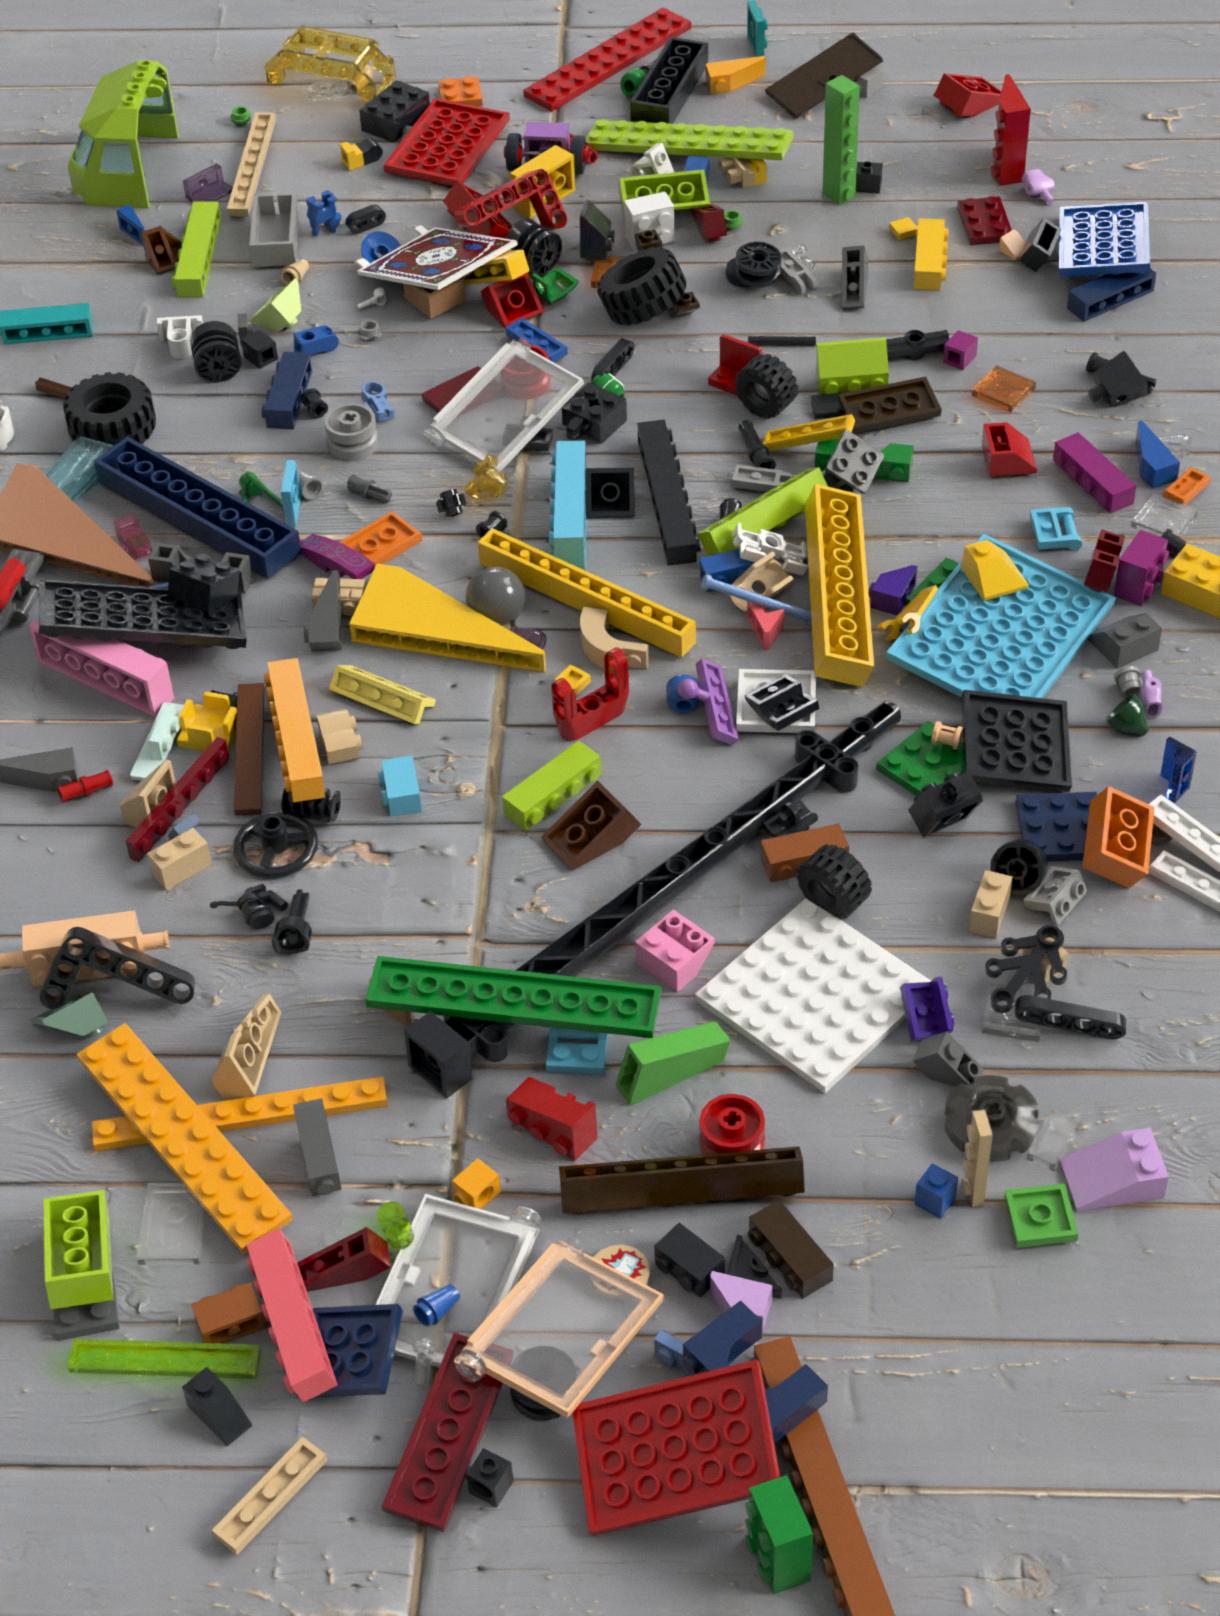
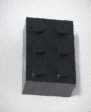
M396 80L359 109L361 131L395 143L402 137L403 127L407 125L414 126L430 105L429 92Z

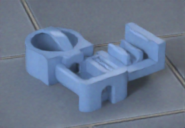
M369 381L363 384L361 398L364 401V405L374 412L376 421L381 422L395 418L396 407L391 408L388 404L387 392L384 386L376 381ZM372 391L377 392L379 394L373 395Z

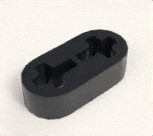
M373 204L350 213L345 220V224L351 232L359 234L380 226L386 219V213L380 206Z

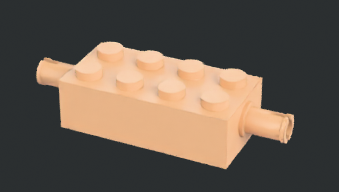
M135 910L22 925V951L0 953V971L25 967L29 972L33 987L42 986L65 934L72 927H83L142 953L149 950L169 949L168 931L142 934ZM79 939L69 941L73 947L78 948L84 945ZM100 950L96 952L100 958L110 957L107 951ZM130 961L122 964L129 970L137 967L135 963ZM68 964L58 965L61 971L69 972L72 970ZM82 964L74 982L105 978L110 975Z

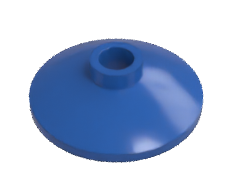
M376 231L368 234L362 241L361 254L365 260L372 263L381 258L377 253H380L383 257L401 245L389 233Z

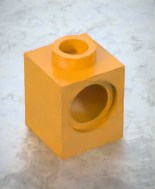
M478 1158L452 1180L453 1197L456 1203L482 1209L501 1192L499 1174Z

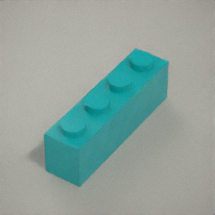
M90 303L1 310L0 333L3 345L93 337V317Z

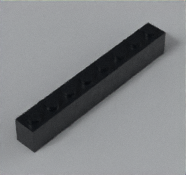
M665 419L637 423L638 444L667 565L697 562V552L701 551L699 537H695L696 524L695 521H691V505H686L688 504L687 489H682L684 488L683 474H679V458L675 459L677 457L675 443L671 444L673 442L671 428L667 429Z

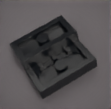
M787 674L744 695L750 707L777 731L820 709L818 700L803 692L801 682Z

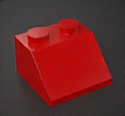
M528 272L513 280L499 281L488 285L480 291L489 313L504 328L521 318L526 320L544 312Z

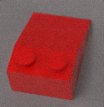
M944 73L933 96L940 100L939 103L942 106L953 109V113L956 116L964 118L965 116L974 117L999 105L1001 90L983 77Z

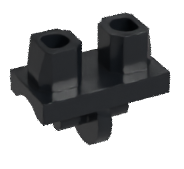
M801 800L794 804L786 802L781 806L780 813L763 823V829L771 835V838L809 830L810 825L818 821V815L808 810Z

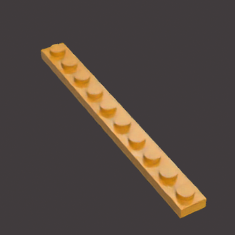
M384 1076L206 1103L197 1106L220 1132L296 1121L293 1104L320 1098L323 1099L326 1116L387 1107L388 1104ZM126 1116L92 1121L95 1152L148 1144L146 1139Z

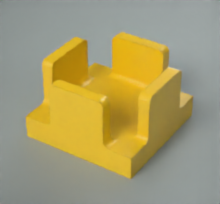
M205 692L203 695L204 705H193V700L187 699L179 714L181 732L177 738L178 747L205 751L216 737H220L226 740L229 752L236 738L237 709L230 706L229 697L223 694Z

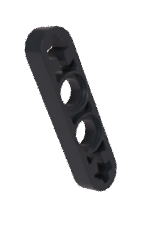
M1032 995L1020 996L1015 1003V1016L1023 1022L1107 1039H1120L1126 1035L1127 1019L1124 1015L1117 1012ZM1052 1013H1059V1014H1062V1015L1056 1016V1015H1051V1014H1052ZM1079 1019H1089L1091 1021H1081Z

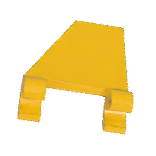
M934 585L922 589L894 620H887L878 625L877 629L879 631L885 630L887 627L889 628L890 634L886 637L887 641L898 637L900 624L906 621L910 623V628L906 631L908 635L918 631L921 615L937 592V586Z

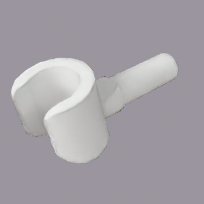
M375 289L373 292L374 297L357 304L358 309L360 310L375 303L379 306L385 305L387 298L384 295V289Z

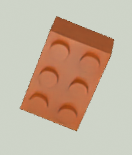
M1110 786L1090 801L1082 868L1127 888H1131L1145 877L1149 870L1155 807Z

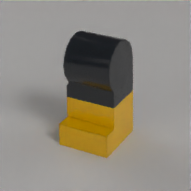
M370 137L365 138L361 143L350 145L348 142L340 144L342 162L349 171L376 162L383 154L380 145Z

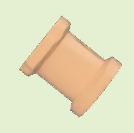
M937 721L933 729L931 744L941 743L953 746V749L958 750L963 736V727L953 728L942 725V722Z

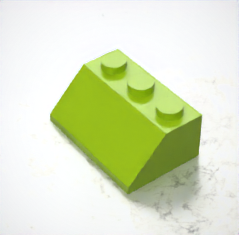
M886 337L817 343L815 380L819 394L845 393L888 384L889 369Z

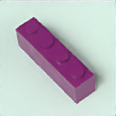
M1079 432L1055 442L1053 454L1055 464L1060 466L1071 479H1074L1085 492L1089 493L1110 514L1134 504L1137 485Z

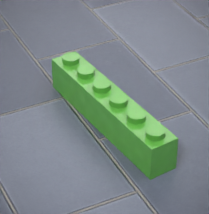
M843 75L827 82L825 91L822 194L839 205L854 198L856 193L860 86Z

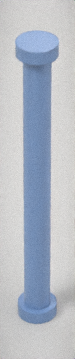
M705 574L702 579V589L707 590L710 588L775 611L784 609V614L805 620L806 624L812 625L811 610L807 611L712 579V576Z

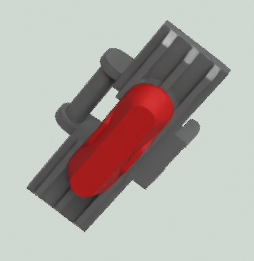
M12 549L0 570V636L9 622L24 623L29 618L28 612L37 596H39V583L32 582L45 558V553ZM26 595L20 608H17L16 604L12 603L13 597L23 598Z

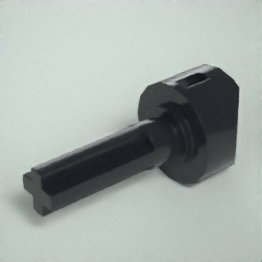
M298 889L296 894L293 895L289 916L279 920L275 926L272 947L278 954L300 953L309 949L312 928L305 921V915L310 894L308 892L303 893L302 889Z

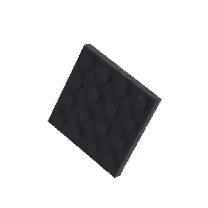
M973 690L963 691L964 773L969 771L974 781L979 783L1070 792L1072 776L1067 701Z

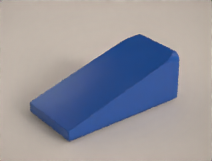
M128 204L117 209L119 228L143 245L141 232L144 231V226L133 208Z

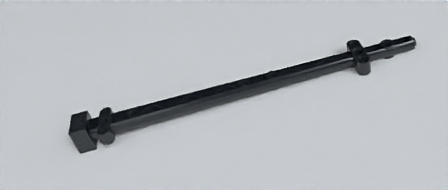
M890 701L882 702L863 717L853 719L851 726L830 741L810 730L799 732L795 738L794 756L799 764L714 826L708 828L703 834L515 971L576 977L763 829L765 821L781 812L783 804L786 802L792 804L798 802L823 781L841 792L853 791L857 787L859 767L854 757L860 752L871 749L874 741L900 722L901 711L898 705ZM429 1011L404 1030L408 1066L445 1098H449L473 1079L471 1058L479 1053L490 1062H500L507 1057V1030L515 1025V1023L443 1016V1022L433 1012Z

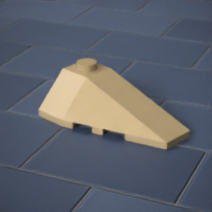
M270 993L264 994L234 1031L218 1060L211 1082L224 1101L255 1096L282 1013Z

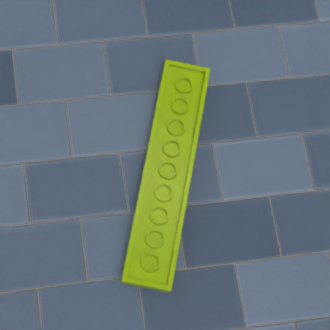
M601 119L595 121L585 139L588 146L595 151L645 153L655 144L663 143L666 153L669 155L783 160L794 138V132L784 128L707 126L704 124L687 125L684 123L666 124L665 122L646 123L645 121L627 122L625 120L608 121Z

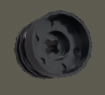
M528 218L521 219L515 223L506 239L517 241L518 245L511 248V250H524L530 272L536 273L538 276L550 272L560 258L562 251L560 236Z
M209 321L197 326L191 333L189 340L197 374L204 380L215 383L233 378L240 371L242 365L236 332L231 326L220 321Z

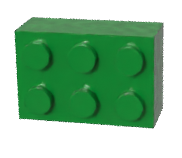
M785 1475L750 1487L749 1502L745 1503L749 1517L745 1519L746 1528L749 1533L745 1535V1540L750 1554H756L760 1564H757V1568L763 1584L769 1583L773 1594L810 1582L813 1532L788 1476Z

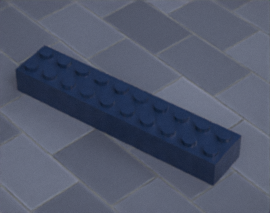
M128 436L93 461L98 483L223 554L228 552L249 555L251 569L267 579L302 553L298 530Z

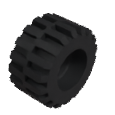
M760 354L753 358L737 373V378L734 382L736 385L735 391L739 394L738 398L742 400L743 405L750 409L751 413H756L759 417H765L766 419L778 416L795 400L798 394V385L795 383L797 380L792 374L793 371L786 366V363L784 361L781 362L776 356L772 357L770 354Z
M823 845L797 870L798 885L805 898L840 920L848 918L872 892L870 887L872 885L871 880L868 878L869 875L863 868V865L851 853H848L841 847L838 848L836 845Z

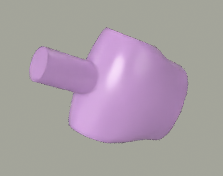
M1040 169L1030 170L1023 174L1021 180L1028 195H1041L1047 205L1054 202L1053 197L1049 193L1055 188L1052 178L1044 175Z
M1144 670L1141 672L1143 684L1138 697L1145 706L1146 718L1151 719L1158 717L1162 711L1161 682L1159 679L1152 677L1151 670Z

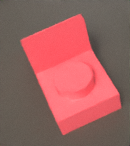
M747 601V618L763 649L768 650L784 628L785 611L780 609L767 613L766 607Z

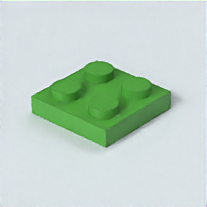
M1065 1183L1005 1190L1004 1200L1017 1248L1078 1241L1079 1234Z

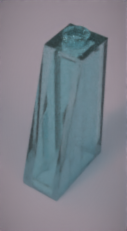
M78 436L46 476L74 502L98 484L93 461L115 445Z

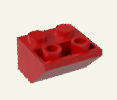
M1008 422L983 424L982 450L989 477L1037 473L1031 445L1026 436Z

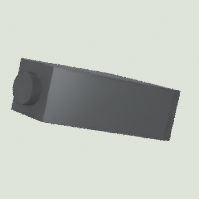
M323 1099L293 1104L312 1196L327 1195L334 1191L342 1190Z

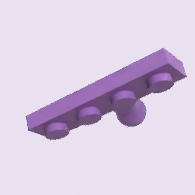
M701 658L695 664L701 689L698 688L694 680L684 679L678 685V693L687 700L695 697L704 701L711 736L717 741L733 745L738 740V734L722 667Z

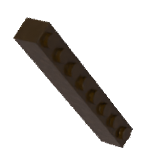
M800 1146L559 1166L562 1212L571 1214H582L586 1211L596 1210L611 1212L620 1208L642 1209L646 1206L655 1205L670 1207L679 1203L702 1204L706 1201L714 1200L730 1202L737 1198L751 1197L753 1199H762L772 1195L793 1196L796 1193H805L804 1165Z

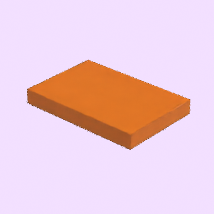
M391 511L340 541V543L373 561L376 567V564L388 562L423 541V538L419 531Z

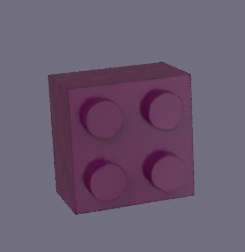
M1142 530L1137 533L1119 558L1114 590L1115 597L1142 606L1147 598L1153 596L1157 583H1162L1164 571L1166 570L1163 568L1169 556V551L1166 550L1167 539Z

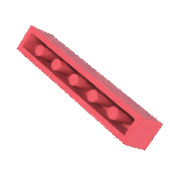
M279 1228L246 1244L250 1254L246 1261L252 1274L257 1277V1280L253 1281L258 1295L265 1302L261 1304V1309L267 1321H270L272 1325L268 1328V1332L274 1344L279 1347V1351L275 1352L282 1369H286L287 1375L283 1376V1380L290 1394L295 1392L301 1401L305 1402L338 1386L291 1243Z

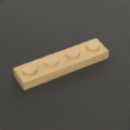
M985 1110L973 1111L971 1124L967 1125L969 1142L965 1143L967 1160L963 1161L965 1178H961L964 1196H969L972 1207L984 1206L992 1143V1131Z
M302 1436L211 1530L213 1537L238 1555L327 1462L326 1454Z

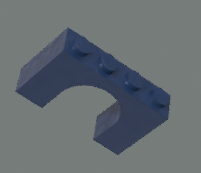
M740 1300L683 1344L682 1361L689 1373L695 1375L730 1366L740 1354L762 1338V1320ZM807 1364L803 1365L779 1385L765 1389L774 1444L827 1403L828 1385Z

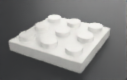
M739 669L736 730L738 732L799 733L803 730L815 732V712L777 731L750 707L744 696L787 674L801 682L803 692L815 698L816 676L814 671Z

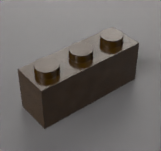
M780 1200L775 1201L749 1217L748 1237L755 1247H760L764 1251L770 1266L774 1269L778 1268L783 1274L784 1281L789 1289L792 1291L796 1290L802 1299L833 1281V1262Z

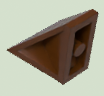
M162 226L141 232L145 257L156 274L174 269L175 263L179 262L178 250L182 249L181 241L162 228Z

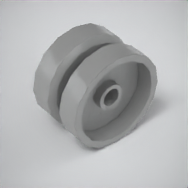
M345 403L334 407L326 414L324 426L327 434V447L330 454L335 458L344 461H357L367 458L378 448L375 414L366 405Z

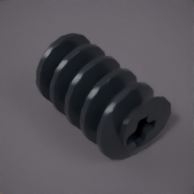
M284 788L281 809L283 812L302 815L304 818L312 817L313 820L319 821L322 819L323 822H334L341 807L340 791H335L333 797H331L330 789L326 788L324 790L325 798L293 802L291 792L286 793Z

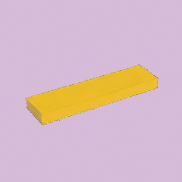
M850 414L770 430L766 433L763 445L767 446L769 451H775L840 438L845 430L852 432L855 419Z

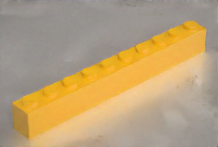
M493 528L478 541L479 563L487 568H506L516 574L522 584L580 611L583 610V607L608 610L610 625L682 658L696 644V621Z

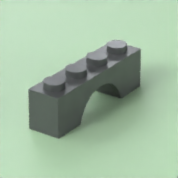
M156 542L148 557L152 579L154 581L168 582L170 568L190 559V557L178 545ZM226 552L223 559L219 562H226L231 567L240 570L237 593L245 594L253 578L249 555Z

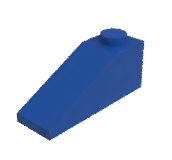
M1139 421L1136 433V448L1141 478L1152 489L1176 481L1178 479L1180 461L1143 421Z

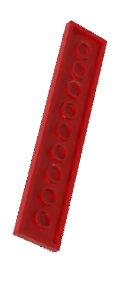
M662 7L523 90L524 97L553 112L665 45L670 36L678 37L690 30L691 21Z

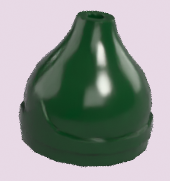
M1135 693L1121 701L1106 718L1109 725L1123 733H1134L1144 736L1150 730L1147 725L1145 706Z

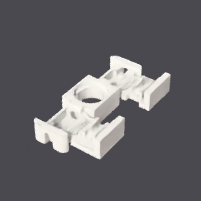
M738 523L734 529L733 537L735 538L733 544L736 547L739 545L740 558L757 562L773 551L776 555L774 558L780 559L781 557L785 561L782 565L784 571L803 576L808 569V565L803 564L807 557V547L804 541H802L800 546L783 541V535L760 529L759 533L756 534L742 530L741 523ZM766 541L770 542L774 547L767 544Z

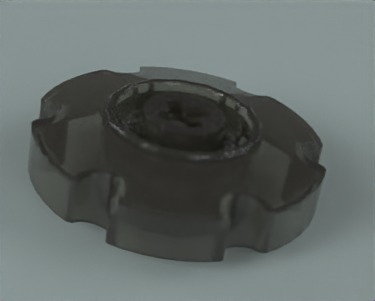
M982 1075L974 1077L972 1085L960 1083L949 1094L945 1103L944 1115L947 1117L945 1118L944 1128L950 1141L962 1152L965 1151V1143L969 1142L967 1125L971 1124L973 1111L985 1110L992 1131L989 1161L1010 1160L1011 1152L1018 1151L1023 1154L1035 1142L1040 1125V1120L1037 1119L1039 1106L1034 1096L1024 1086H1011L1008 1084V1078Z

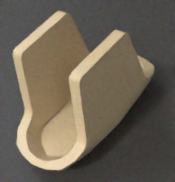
M772 551L751 565L732 585L754 592L752 583L758 581L765 588L764 593L759 595L773 598L789 587L794 579L787 571L783 570L781 563L773 559L776 555ZM731 596L733 603L738 608L747 611L746 600Z

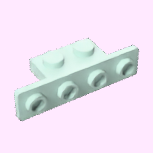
M168 702L162 704L130 773L131 779L142 781L166 760L180 729L179 714L184 705Z

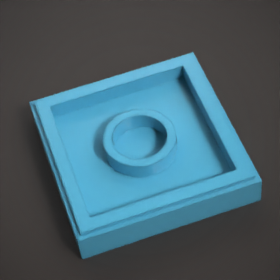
M287 460L281 497L286 524L292 528H295L297 525L301 492L297 464L295 460Z

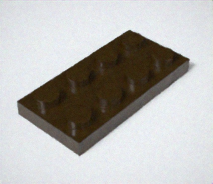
M926 376L838 394V403L844 416L852 414L855 419L852 429L853 434L939 417L942 412Z

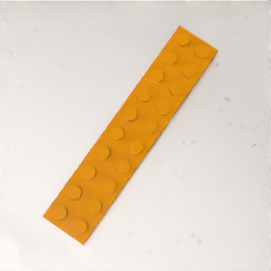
M126 1023L77 1053L78 1061L243 1255L248 1252L246 1244L276 1229H281L293 1221L291 1212Z

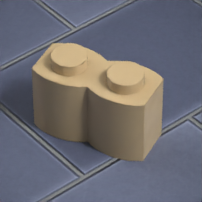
M347 709L316 715L328 764L359 758L358 750L363 749L360 734L354 733V731H357L354 715L349 716Z

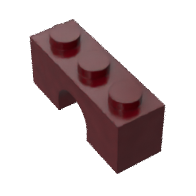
M1101 529L1084 581V585L1088 586L1089 589L1095 592L1103 591L1108 593L1118 565L1125 536Z

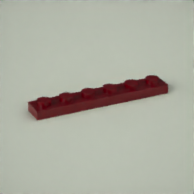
M216 737L128 837L126 845L130 859L139 862L145 854L149 853L159 838L166 834L172 823L181 817L185 808L198 797L199 792L205 785L212 781L219 769L227 764L229 753L225 739Z

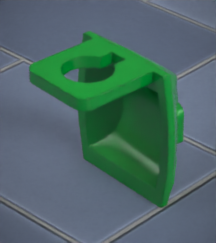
M560 267L550 271L542 278L536 273L531 275L536 293L552 304L567 296L579 283V280Z

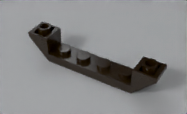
M655 229L634 234L638 251L642 249L647 250L651 247H662V240ZM692 291L685 292L683 296H680V300L674 303L673 307L667 311L671 318L695 312L700 308V304Z

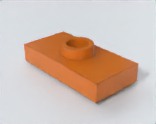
M1190 467L1163 491V498L1184 508L1210 484L1211 477Z

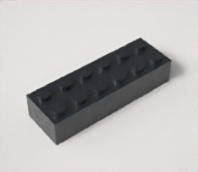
M669 37L630 101L631 122L674 123L705 71V64L708 63L707 42Z

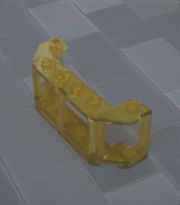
M301 25L282 43L283 47L265 64L267 82L281 84L285 80V69L356 82L357 94L362 100L369 102L395 80V63L390 55L386 57L377 48L379 44L375 39ZM304 48L318 51L315 54L304 53ZM329 52L357 59L350 62L325 56ZM370 60L373 61V69L383 74L384 82L377 90L376 83L363 71Z

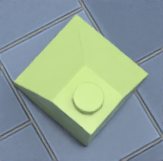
M296 279L292 280L275 293L249 321L254 325L277 332L284 327L287 329L291 328L298 321L295 317L301 312L298 281Z

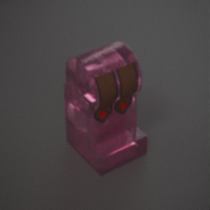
M134 514L114 521L117 540L134 561L151 554L152 546L150 541L138 525V520Z

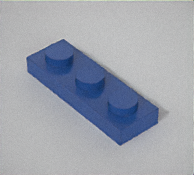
M524 318L506 327L507 336L521 345L530 344L542 348L547 352L549 360L552 362H556L568 355L567 346Z

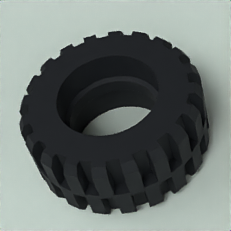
M651 247L647 250L642 249L635 254H630L607 269V272L601 276V280L598 282L597 293L612 321L625 326L637 325L643 321L647 322L655 316L658 317L665 310L672 308V305L680 300V296H683L685 292L686 278L671 251L662 247Z
M106 372L104 375L96 374L92 375L90 379L85 378L80 381L79 385L75 384L72 387L71 392H68L63 403L64 415L71 440L84 451L88 450L92 454H104L127 436L143 444L145 439L151 436L156 426L151 392L144 382L130 374L126 376L120 372H117V374Z

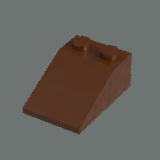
M597 780L541 838L572 870H575L623 844L642 824Z

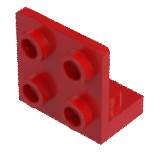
M722 334L720 336V365L708 377V385L738 396L739 394L735 391L736 385L734 383L737 378L736 375L753 358L762 354L761 347Z

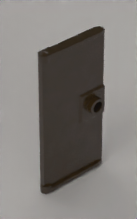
M852 32L767 87L765 92L797 119L825 100L827 82L841 75L854 81L882 63L883 58Z

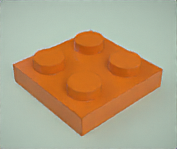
M467 76L465 78H447L438 81L441 99L473 106H483L478 77Z

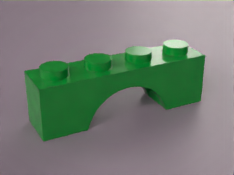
M840 438L817 443L815 468L820 467L822 471L826 467ZM890 443L887 447L880 450L884 457L874 478L909 482L913 465L914 446Z

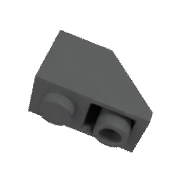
M947 1031L922 1039L912 1060L931 1080L969 1092L975 1091L983 1072V1068Z

